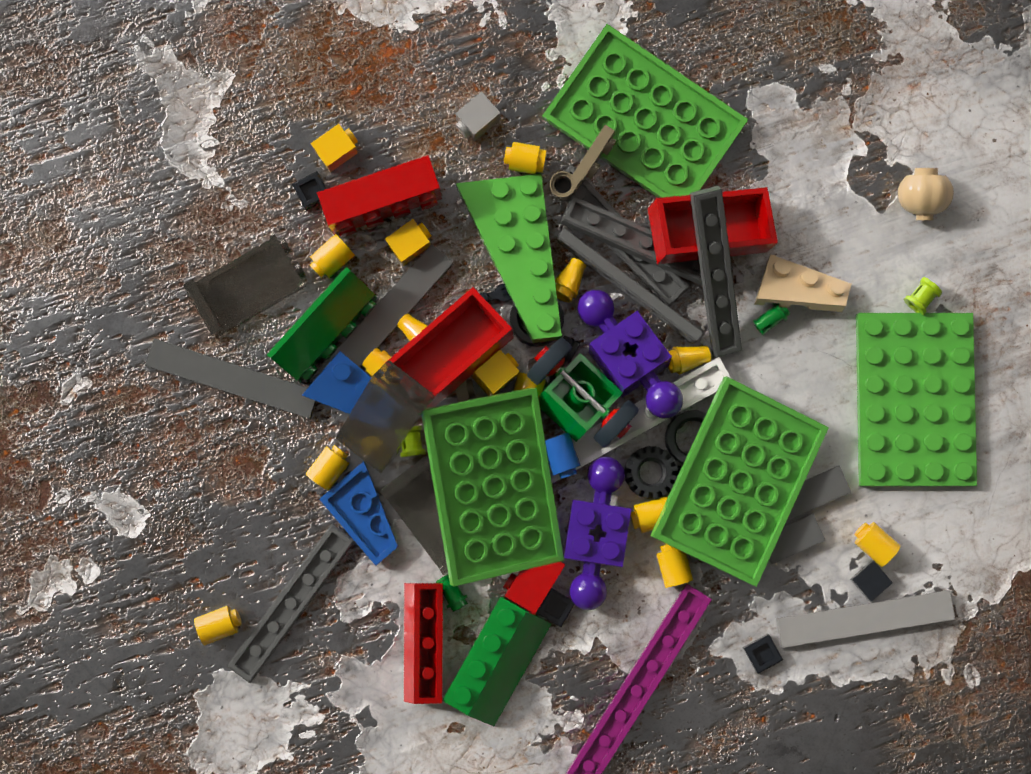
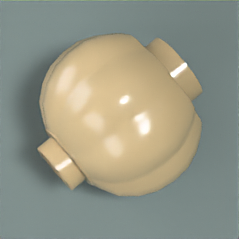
M915 168L914 175H907L898 188L900 205L907 212L916 215V220H934V215L945 211L950 206L954 195L951 181L946 175H938V168Z

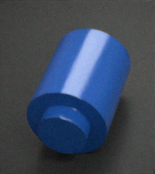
M565 433L546 440L547 457L553 476L559 474L560 478L563 479L577 474L576 467L581 465L570 434Z

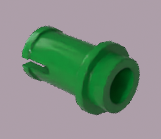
M772 303L770 309L752 322L764 336L766 332L782 320L786 322L788 320L787 317L791 313L787 307H779V303Z
M448 574L436 581V583H443V595L448 602L447 608H451L455 612L468 604L466 600L468 596L463 595L459 586L453 587L450 585Z

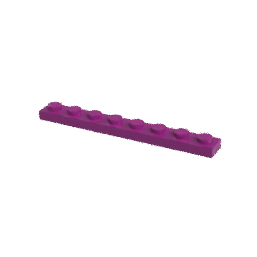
M685 584L565 774L603 773L712 599L689 584Z

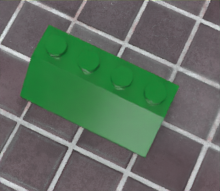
M345 267L266 355L299 383L304 379L309 381L318 371L316 365L323 358L327 360L337 350L338 347L335 344L342 337L347 338L357 327L355 322L362 315L366 317L377 305L374 302L377 299L376 295L351 270Z
M501 595L442 701L462 713L494 727L548 632L551 623L537 615H533Z

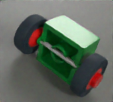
M560 338L550 348L545 346L534 359L537 362L527 374L528 378L536 385L540 384L548 376H553L554 374L556 376L552 383L538 397L539 407L566 433H569L575 442L599 418L603 419L605 417L601 423V428L593 438L602 447H606L616 436L621 439L632 426L629 423L638 414L639 409L628 400L620 408L614 409L609 413L611 411L609 407L623 392L581 353L566 368L564 366L560 368L564 364L565 357L573 348L564 338Z

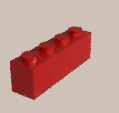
M404 583V702L411 704L442 703L443 583Z

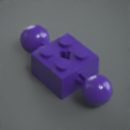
M591 290L583 294L577 306L580 319L589 326L600 327L603 332L601 336L590 342L588 353L605 376L623 392L621 394L622 398L643 385L647 391L646 406L652 415L661 419L675 416L683 405L682 392L675 384L661 381L657 376L658 373L669 366L672 356L639 312L636 311L620 323H617L613 318V300L606 292ZM631 351L635 353L634 358L631 355L625 356V352Z
M600 457L589 466L587 478L590 486L595 490L593 503L572 500L563 557L584 561L582 574L578 575L570 586L571 600L578 608L583 610L597 609L604 603L607 597L606 584L600 577L601 564L623 567L631 508L610 505L612 493L622 486L625 477L622 465L612 457ZM596 525H600L601 530L605 531L604 537H600L598 542L594 541V536L589 535L590 529H595Z

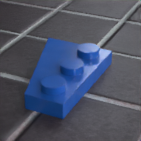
M341 351L333 357L302 394V396L386 429L393 424L406 408L404 404Z
M365 461L319 499L375 566L399 547Z

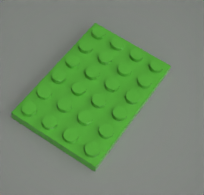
M608 24L603 28L542 115L543 120L587 150H589L604 125L615 130L613 139L616 140L614 147L608 155L603 153L600 158L658 198L690 195L691 192L699 191L749 120Z
M857 313L856 359L859 486H977L973 313H925L924 315L921 313Z
M727 376L723 377L650 536L757 587L829 427Z
M532 387L421 410L450 585L453 587L564 561L537 388Z

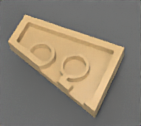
M770 254L754 305H764L766 302L779 303V307L790 308L791 305H803L812 310L842 312L846 307L852 284Z

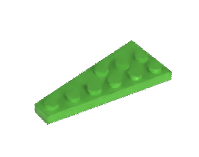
M541 174L456 183V188L465 202L467 210L505 284L509 296H511L518 310V314L532 342L555 341L562 338Z

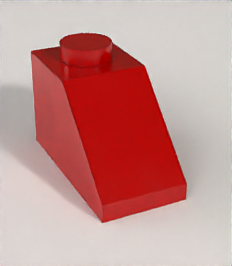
M560 561L522 570L517 575L511 573L503 586L507 590L504 596L535 615L565 567V564Z

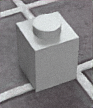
M482 91L455 113L458 122L455 124L457 129L465 138L470 135L474 141L501 120L500 112Z

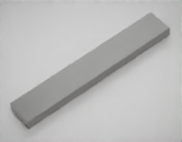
M950 590L780 617L776 618L780 644L782 648L955 620Z

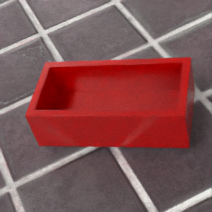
M429 155L317 192L330 230L334 235L339 234L340 237L352 235L356 232L355 228L367 225V228L381 225L384 223L383 219L394 216L395 219L405 217L411 214L410 210L421 207L422 210L432 208L438 205V200L442 199Z
M768 187L722 192L730 257L767 253L778 243ZM690 195L656 198L648 208V215L657 264L699 260Z
M472 287L386 361L384 366L388 374L421 410L433 408L466 381L495 353L514 339L513 329L479 292Z

